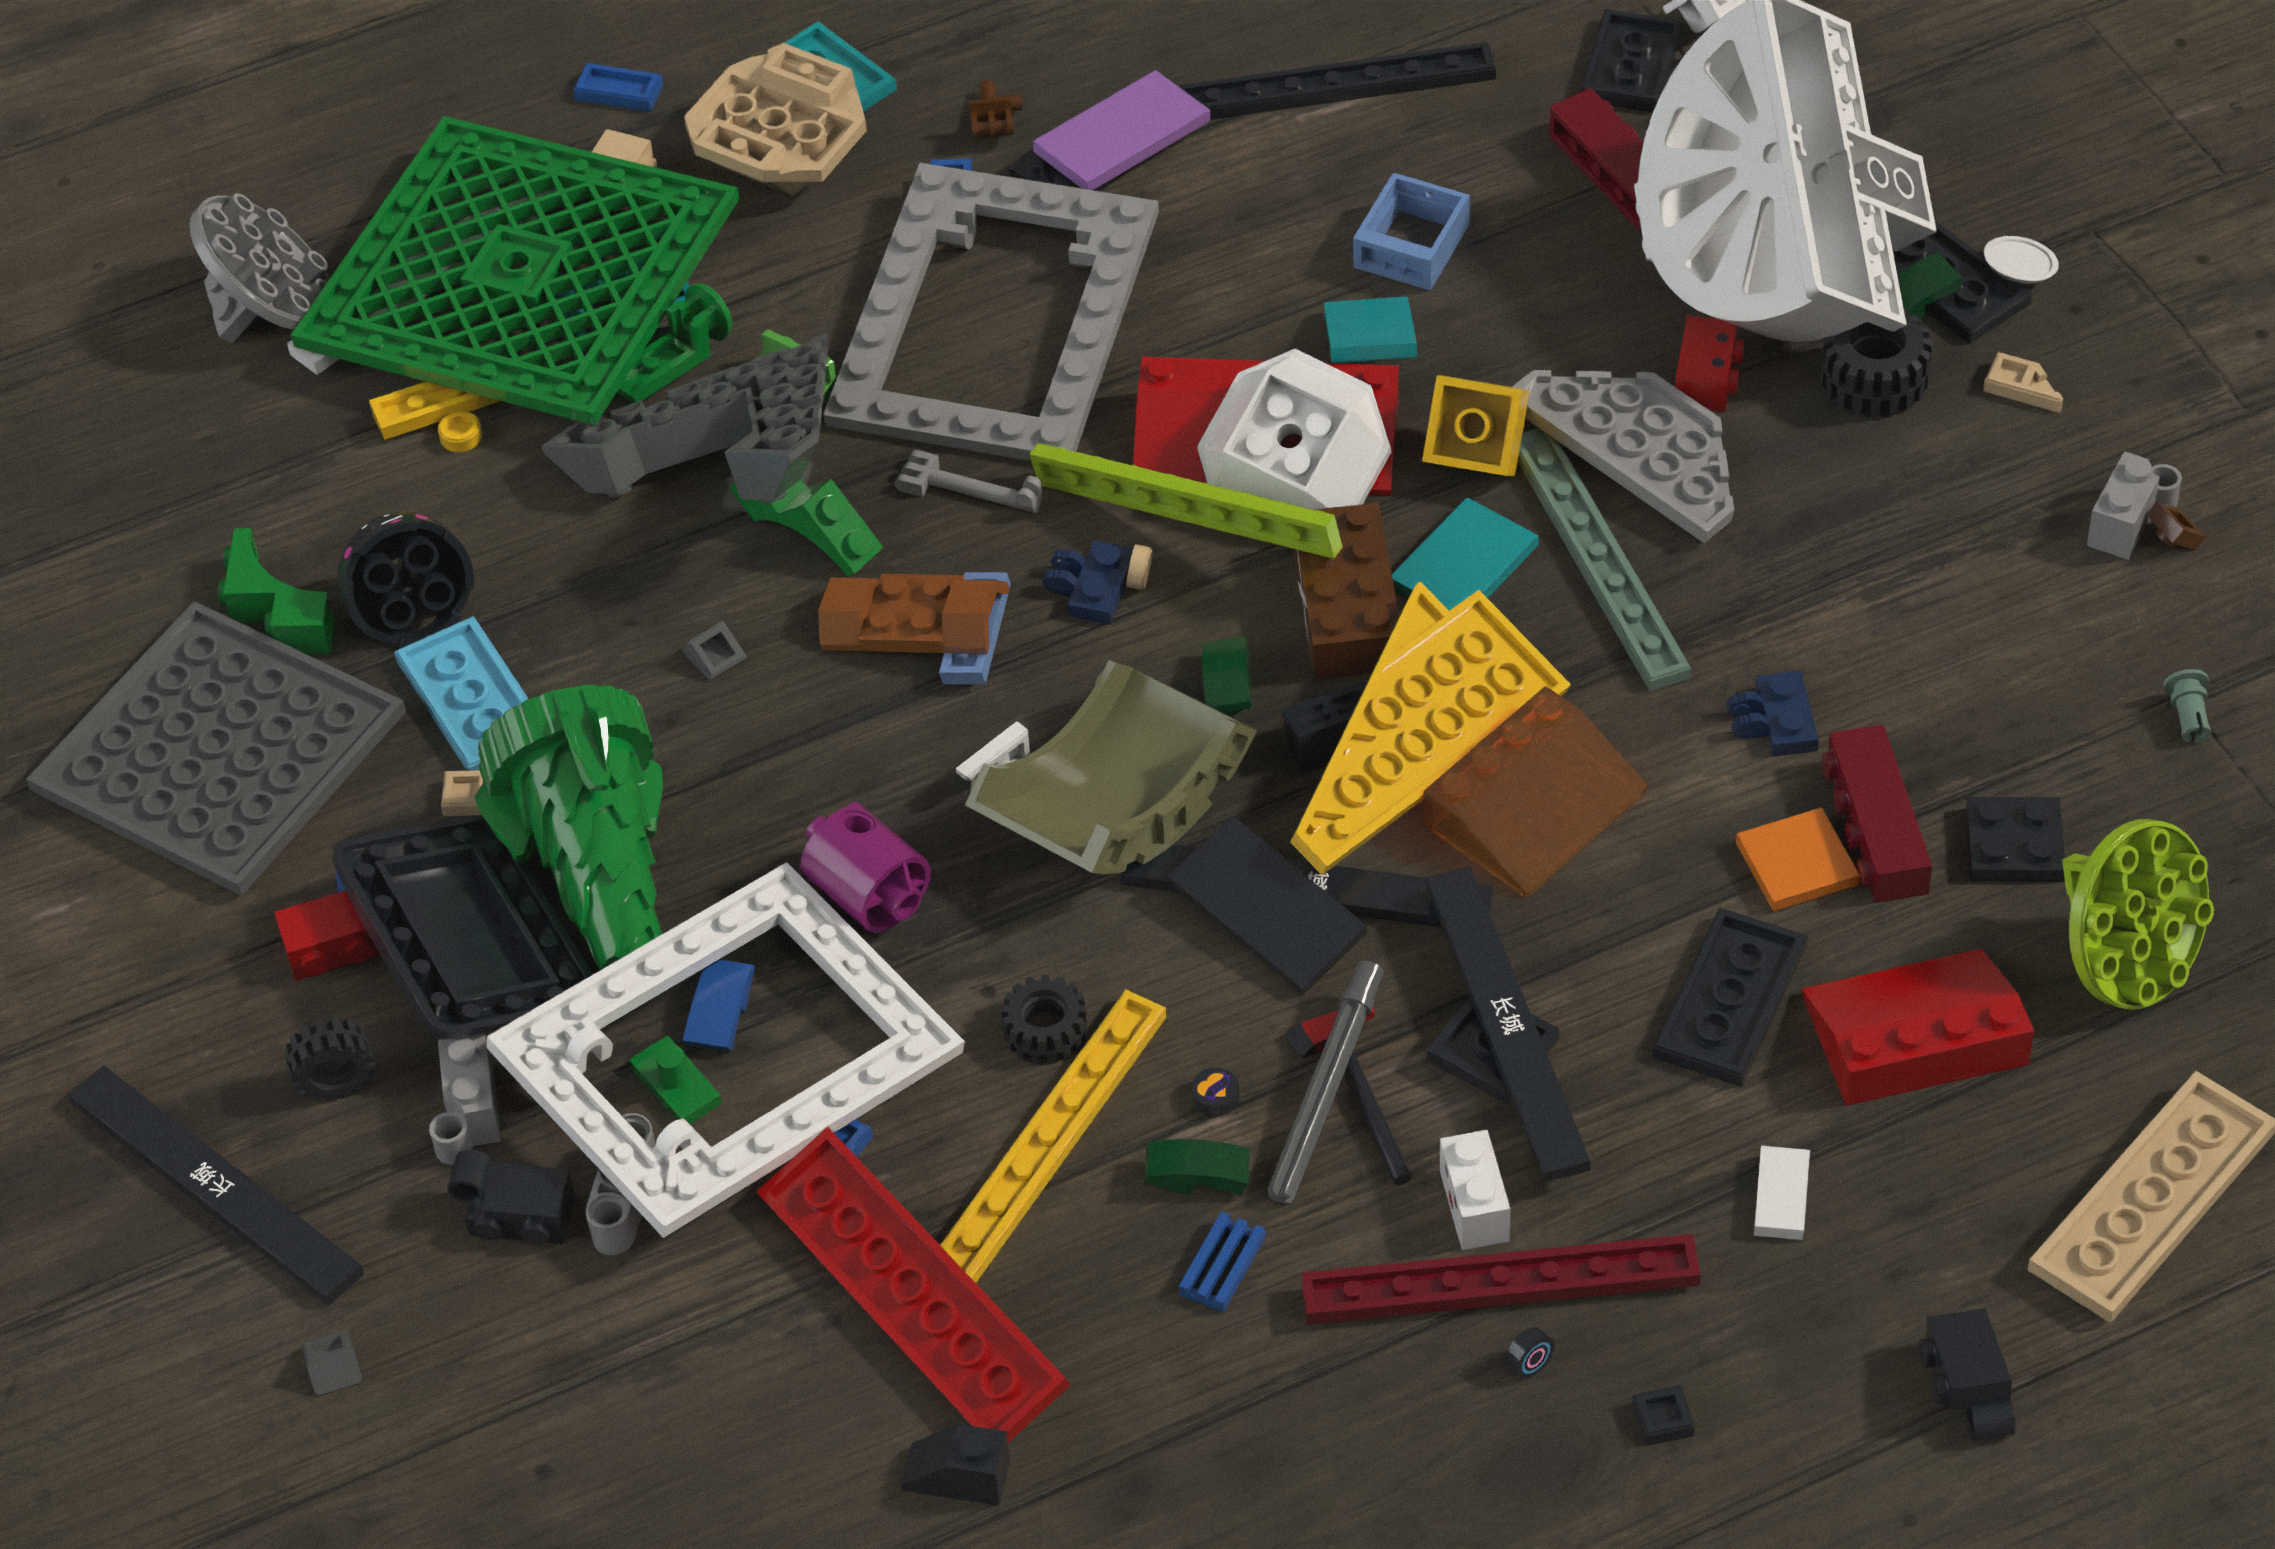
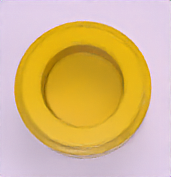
M466 411L453 412L446 415L439 422L438 433L440 442L449 451H469L475 448L482 439L480 421L473 413Z

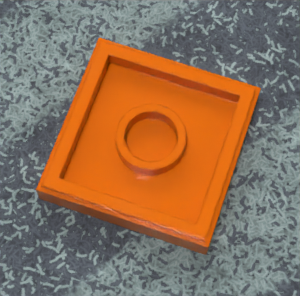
M1822 807L1737 833L1736 844L1773 912L1859 885L1860 875Z

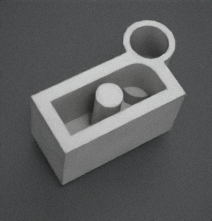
M2124 451L2092 510L2087 546L2129 560L2150 521L2146 513L2158 501L2177 507L2182 482L2179 470L2167 464H2159L2152 467L2149 459Z
M485 1033L458 1039L446 1038L438 1040L443 1098L447 1112L439 1114L432 1120L429 1132L437 1158L442 1163L454 1165L459 1151L473 1149V1146L501 1142L494 1067L490 1051L487 1049Z

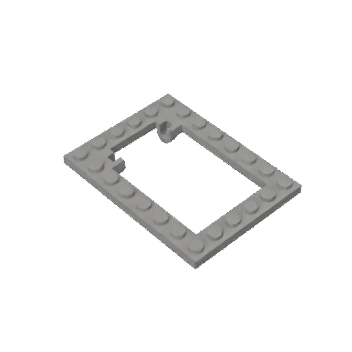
M919 163L824 411L825 426L1031 461L1029 453L1037 443L1062 447L1076 452L1159 213L1158 201ZM977 215L1076 231L1077 243H1071L1068 250L1069 263L1072 267L1084 269L1092 267L1040 417L882 390L937 241L950 243L952 247L971 249L976 234Z

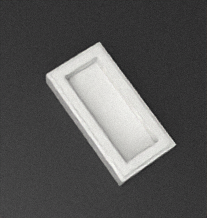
M1761 1146L1754 1236L1803 1240L1810 1150Z

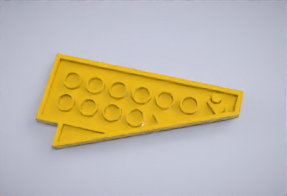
M1420 581L1415 585L1290 842L1323 875L1562 697L1571 684L1480 590H1477L1449 611Z

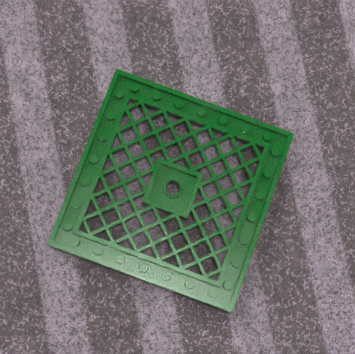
M443 116L292 332L293 346L596 425L666 316V308L674 303L738 203V188ZM477 171H481L482 173L480 175L465 180L462 179V176ZM514 180L518 181L517 184L508 187H504L501 189H499L498 185H502ZM486 189H490L491 191L489 193L474 198L471 197V194ZM550 189H554L555 191L554 193L536 198L535 194ZM459 198L463 199L462 202L456 204H452L444 207L443 203L450 202ZM523 198H527L528 200L526 202L511 207H508L507 205L508 203ZM587 198H591L592 200L591 202L576 207L572 206V203ZM496 207L500 208L499 211L484 216L480 215V212ZM560 207L564 208V211L545 216L544 214ZM625 207L629 209V211L614 216L609 214V212ZM468 216L472 217L471 220L456 225L452 224L453 221ZM533 216H536L537 218L536 220L521 225L517 224V221L523 219H527ZM597 216L601 217V220L586 225L581 223ZM662 216H665L666 220L654 223L651 225H647L646 223L647 221ZM441 225H444L445 227L444 229L429 234H425L424 232L425 230L438 227ZM570 225L574 227V229L556 235L554 233L555 230ZM635 225L639 228L621 235L618 232ZM478 234H480L482 237L463 244L461 242V240ZM608 234L611 236L609 239L594 244L591 242L593 239ZM450 243L454 245V247L436 253L433 251L435 248ZM582 243V248L573 250L574 245ZM646 243L648 245V248L641 249L632 253H629L628 249ZM425 252L426 256L409 262H406L405 258ZM612 254H620V257L605 262L600 260V258ZM458 262H462L463 264L462 266L447 271H443L442 269L443 267ZM588 262L593 264V266L575 272L572 269ZM520 264L526 265L520 269H512L518 267ZM430 271H434L435 275L422 278L416 281L414 279L415 276ZM627 271L630 273L629 276L614 281L610 279L612 276ZM403 280L407 282V284L389 290L386 288L388 285ZM600 280L602 282V285L587 290L582 288V286ZM461 283V288L452 290L451 286ZM443 289L444 291L443 294L428 299H424L423 295ZM573 290L575 293L557 300L554 298L555 295ZM415 298L416 303L396 309V304ZM477 299H480L482 302L462 309L460 306L462 304ZM609 299L612 301L611 304L593 309L591 306ZM384 308L388 310V312L370 318L366 315ZM450 308L453 310L452 313L433 318L432 314ZM516 308L519 311L518 313L500 319L497 315ZM583 308L584 313L565 319L564 314ZM424 317V322L405 328L404 323ZM488 317L491 321L473 328L469 325ZM552 318L556 320L554 323L539 328L535 325ZM461 327L463 330L446 337L441 335L443 332ZM527 327L528 329L527 332L512 337H508L507 333ZM591 327L594 330V332L576 338L573 335V333ZM495 337L500 339V341L482 347L479 345L480 342ZM564 337L566 340L549 347L545 345L546 342ZM534 346L538 349L519 357L516 353ZM588 351V353L584 357L583 352ZM571 356H574L576 359L575 361L557 367L554 363L556 361Z

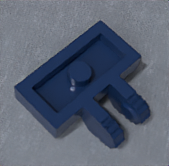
M1093 540L1086 558L1077 551L1055 550L1050 563L1056 570H1047L1042 583L1046 590L1048 589L1050 592L1071 597L1068 603V614L1070 617L1111 624L1126 587L1134 548Z
M1801 671L1756 676V692L1748 691L1743 694H1734L1729 696L1730 698L1725 703L1730 716L1735 717L1731 728L1736 738L1768 737L1773 756L1818 751L1819 738Z

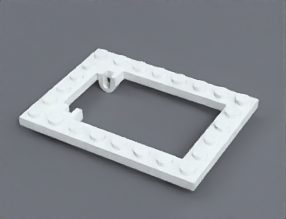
M786 862L488 1035L487 1049L664 1238L794 1158L827 1127L836 1132L962 1054L965 1041ZM778 924L890 1037L888 1040L712 1147L686 1120L679 1119L669 1124L660 1133L656 1146L651 1148L582 1074L586 1071L587 1054L589 1051L601 1062L611 1057L613 1043L600 1030L601 1028ZM680 1145L683 1150L676 1153V1149Z

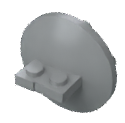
M235 193L232 197L213 196L207 198L191 216V238L199 257L209 270L204 284L209 302L212 304L213 317L219 338L233 343L257 315L281 327L295 330L329 281L326 273L328 268L327 261L319 253L312 251L287 226V220L279 211L273 208H269L266 211L239 193Z

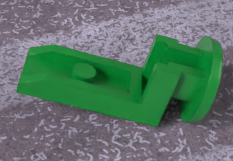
M703 283L691 285L685 292V300L683 302L677 301L666 308L669 333L643 350L618 389V394L632 403L640 400L643 401L711 356L709 338L722 341L729 336L732 331L731 314L724 300L713 288Z

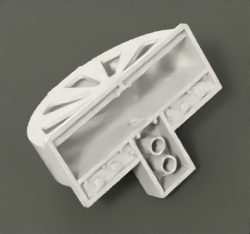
M1747 0L1715 22L1694 43L1670 76L1652 114L1643 144L1638 182L1634 184L1637 200L1636 211L1640 218L1643 236L1642 247L1646 254V260L1654 263L1660 276L1669 288L1684 302L1700 312L1759 335L1781 341L1804 342L1820 340L1824 337L1838 335L1865 322L1892 332L1906 326L1893 251L1897 252L1937 231L1922 156L1871 135L1850 23L1801 0Z

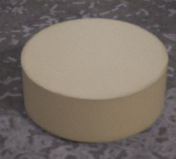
M1135 544L1129 565L1126 587L1138 590L1145 589L1152 561L1153 550H1151V547Z

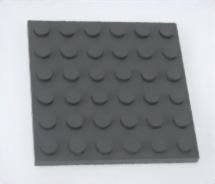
M194 601L26 780L30 791L242 896L406 713L403 700Z

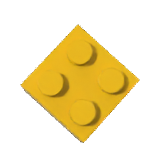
M1437 375L1422 462L1503 476H1515L1530 390Z

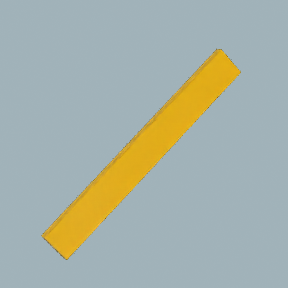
M1125 989L942 1241L940 1246L975 1283H977L1166 1019V1007Z

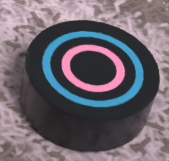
M1537 1327L1523 1331L1513 1340L1506 1354L1507 1366L1523 1379L1533 1377L1551 1359L1555 1348L1554 1340Z

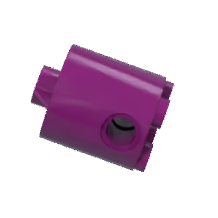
M852 802L847 807L830 815L827 819L824 816H820L810 823L805 833L808 842L802 854L798 871L866 931L879 933L893 928L916 912L930 882L931 867L921 854L859 802Z

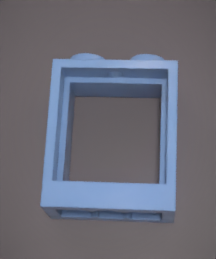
M1393 173L1353 237L1354 268L1431 291L1470 225V195ZM1398 212L1445 225L1432 248L1385 235Z

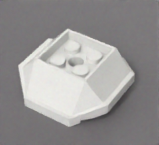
M1297 349L1290 350L1239 372L1197 446L1207 483L1312 510L1363 504L1392 452L1371 385ZM1297 434L1302 437L1300 444L1294 448H1284L1281 446L1282 440L1288 435Z

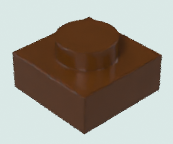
M2157 501L2146 513L2147 517L2157 526L2154 533L2160 540L2172 548L2180 545L2195 550L2206 538L2179 508Z

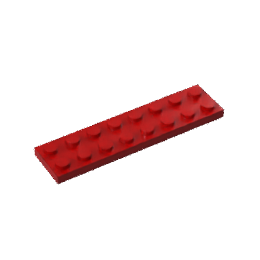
M829 1127L822 1131L756 1191L762 1200L971 1426L1006 1431L1009 1443L1071 1386L1061 1372Z

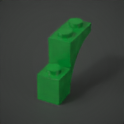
M832 479L806 487L803 481L800 480L786 490L785 497L768 504L762 503L761 500L741 499L735 482L729 487L754 521H774L801 533L821 548L841 568L846 576L858 572L883 548Z
M234 528L231 546H226L224 549L226 578L220 579L218 584L219 602L221 605H226L229 617L237 622H265L267 636L273 637V639L304 654H330L335 619L328 592L295 588L271 576L259 563V554L252 529Z

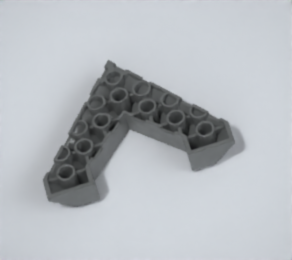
M824 333L810 338L811 341L805 345L792 349L783 348L753 359L748 363L725 369L668 390L669 399L654 403L648 407H645L643 401L640 400L610 411L612 420L598 421L596 425L589 426L584 422L569 426L541 446L543 452L587 493L607 494L608 497H617L629 492L632 489L631 484L645 474L730 447L724 453L740 498L761 500L764 504L776 502L785 497L786 490L801 480L819 442L829 341L827 334Z

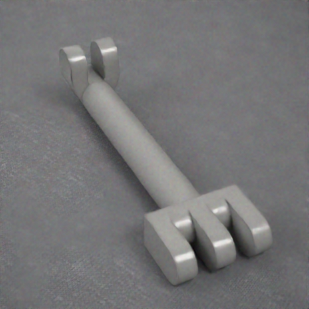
M919 450L911 452L908 462L905 463L901 470L902 474L898 475L894 483L898 490L920 497L924 496L929 485L1033 513L1039 511L1042 499V483L1035 476L1026 477L1023 488L1018 491L938 470L940 467L938 455Z

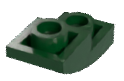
M1939 252L1924 258L1897 274L1903 308L1908 310V316L1916 315L1919 319L1924 317L1925 305L1961 290L1962 277Z
M1246 635L1202 643L1205 704L1228 716L1239 714L1246 709H1252V684L1249 675V648Z
M1198 1139L1150 1141L1146 1147L1144 1183L1189 1196L1196 1183L1242 1196L1249 1184L1250 1148Z

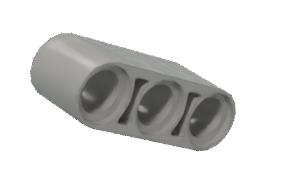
M637 1113L622 1115L651 1148L656 1146L652 1125L645 1116ZM598 1168L586 1207L588 1226L594 1247L600 1253L618 1255L627 1251L632 1246L642 1215Z

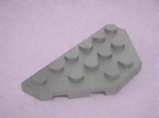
M1533 370L1512 386L1514 388L1530 390L1525 419L1704 544L1732 521L1734 503L1733 496H1730L1729 470L1726 450H1723L1721 418L1657 374L1636 372L1635 378H1612L1611 372L1576 371L1575 377L1551 376V370Z

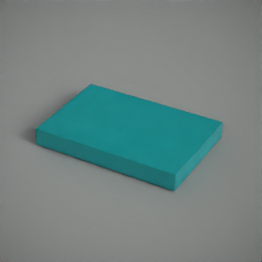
M819 21L785 42V44L852 69L863 111L897 90L894 77Z
M1408 297L1324 302V317L1332 363L1411 359L1417 357V341Z
M1467 497L1392 574L1394 590L1409 598L1415 585L1421 581L1449 611L1477 590H1480L1489 598L1538 546V535Z

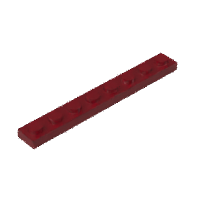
M1693 1234L1301 1272L1306 1321L1307 1325L1695 1287L1700 1286L1701 1274Z

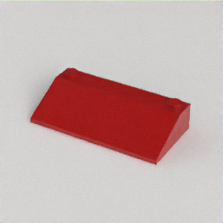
M1142 357L1137 393L1133 465L1207 483L1197 446L1237 374L1265 361ZM1326 363L1372 387L1392 452L1368 495L1391 496L1399 407V366ZM1297 434L1288 435L1282 440L1281 446L1284 448H1294L1300 444L1302 437Z

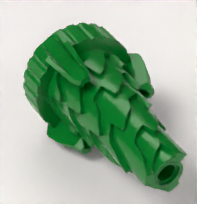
M582 685L543 693L538 697L525 700L520 705L504 712V715L496 718L490 724L489 729L484 731L481 736L482 740L478 744V755L481 761L478 767L483 783L474 796L477 809L497 838L509 848L516 862L527 861L537 844L543 867L550 866L553 872L559 895L568 917L573 923L576 922L580 933L587 941L596 965L602 970L662 935L654 908L657 893L649 866L655 865L656 862L648 839L653 838L657 832V821L663 791V776L660 765L652 760L654 745L641 704H639L638 699L634 695H629L628 691L623 689H615L614 686Z

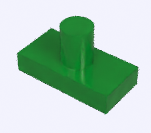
M668 1035L629 1059L630 1067L676 1120L684 1119L691 1124L722 1104L720 1093Z

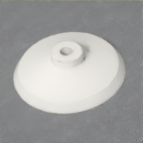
M2002 236L1989 241L1984 248V256L1990 268L1998 275L2014 282L2027 284L2043 282L2052 277L2059 268L2058 259L2049 248L2028 238Z

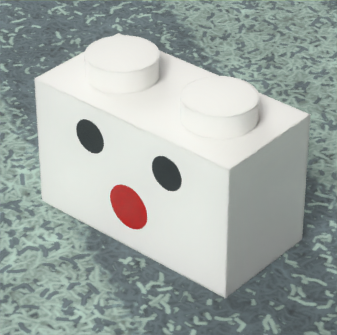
M1488 1130L1440 1138V1174L1462 1251L1510 1242V1206Z

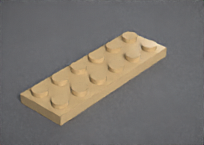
M2195 1071L2029 1259L2028 1271L2111 1323L2275 1134V1118Z

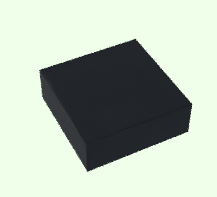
M1681 1385L1633 1395L1632 1405L1645 1446L1694 1436L1695 1426Z

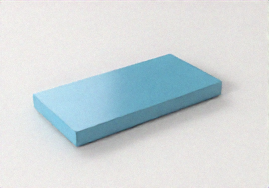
M472 616L394 652L399 667L467 771L479 770L478 764L481 761L478 755V744L482 740L481 736L484 731L491 726L490 724L496 718L504 715V712L528 700V697L475 617Z

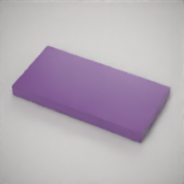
M1155 70L1034 140L1033 152L1080 188L1094 190L1210 121V110Z

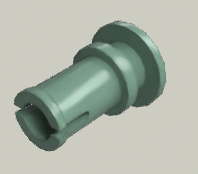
M2187 669L2178 671L2168 676L2163 683L2166 694L2171 696L2172 706L2178 710L2182 739L2188 743L2192 740L2191 732H2193L2194 743L2208 739L2212 733L2205 708V703L2208 699L2206 688L2209 685V677L2202 670Z

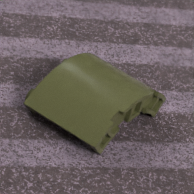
M1108 660L1104 670L1101 671L1096 679L1095 687L1083 705L1063 729L1049 742L1017 761L998 765L983 764L980 772L971 783L970 794L965 806L1091 873L1104 875L1121 873L1126 871L1127 864L1138 861L1144 864L1160 855L1196 824L1212 805L1207 797L1214 790L1220 779L1229 782L1245 756L1257 730L1130 666Z

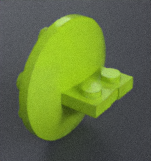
M2138 819L2125 823L2113 830L2100 842L2091 856L2074 853L2063 859L2066 890L2071 905L2069 920L2070 950L2075 969L2085 988L2095 998L2105 1004L2134 1010L2149 1007L2161 1001L2175 988L2182 987L2188 979L2189 969L2199 952L2206 926L2211 922L2214 915V906L2211 900H2209L2208 863L2206 858L2200 855L2192 839L2182 829L2173 824L2152 819Z

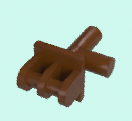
M991 80L982 81L979 85L981 100L969 101L973 139L1014 135L1011 112L1023 110L1021 94L997 97L994 82Z

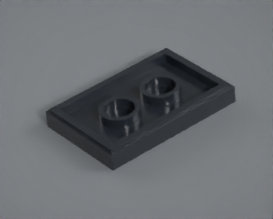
M1605 9L1580 92L1592 88L1603 100H1607L1612 106L1654 112L1659 97L1672 72L1683 34L1684 21Z

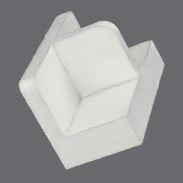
M1673 0L1662 8L1666 14L1679 8L1690 29L1693 32L1699 33L1746 0Z

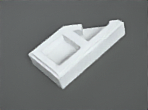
M1016 721L956 768V773L966 781L972 782L984 763L992 765L1006 764L1028 756L1030 754L1028 729Z

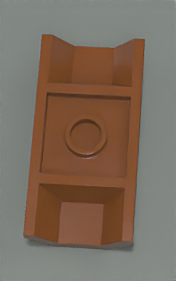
M882 574L880 579L830 577L818 610L820 646L822 650L987 654L989 650L988 618L996 595L1008 594L1009 585L1005 581L965 580L964 575Z

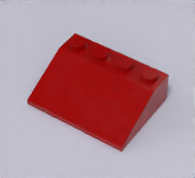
M1982 948L1801 989L1802 998L1846 1106L2029 1065L2034 1037L2032 1024L2018 993Z

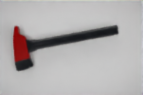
M1374 1007L1371 1014L1366 1017L1365 1022L1374 1018ZM1339 1011L1302 1022L1286 1032L1289 1043L1300 1057L1305 1058L1324 1049ZM1353 1051L1344 1076L1394 1184L1403 1185L1411 1180L1412 1175Z

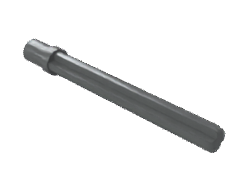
M1365 960L1359 961L1348 988L1342 994L1339 1002L1341 1007L1268 1186L1269 1198L1274 1202L1288 1205L1294 1200L1365 1019L1371 1014L1374 1007V998L1384 975V970L1376 963Z

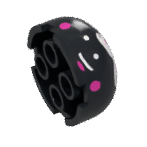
M394 512L367 522L349 539L339 560L337 587L344 608L364 634L371 639L375 638L382 642L397 644L399 647H406L458 623L462 618L460 613L467 602L470 589L473 590L474 571L471 559L464 546L441 522L420 513ZM398 558V562L395 565L392 560ZM421 600L428 609L438 611L436 618L428 626L415 631L400 630L409 626L415 617V607L411 601Z

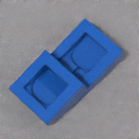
M717 960L703 969L683 1036V1042L686 1045L732 1052L740 1012H745L755 969L753 965Z

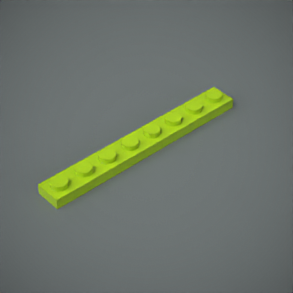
M1037 443L1029 453L1036 477L1041 481L1043 487L1333 559L1343 547L1335 516L1324 511L1312 510L1283 501L1271 500L1246 492L1230 490L1209 483L1189 480L1172 474L1148 470L1136 465H1128L1103 459L1099 456H1091L1042 443Z

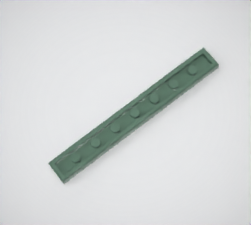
M1540 428L1523 432L1518 464L1649 692L1691 679L1689 663L1560 443Z

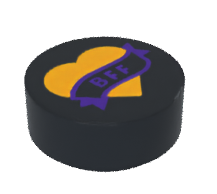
M1209 1068L1200 1072L1192 1082V1100L1194 1106L1201 1113L1208 1116L1226 1115L1233 1111L1239 1103V1082L1230 1071L1223 1068Z

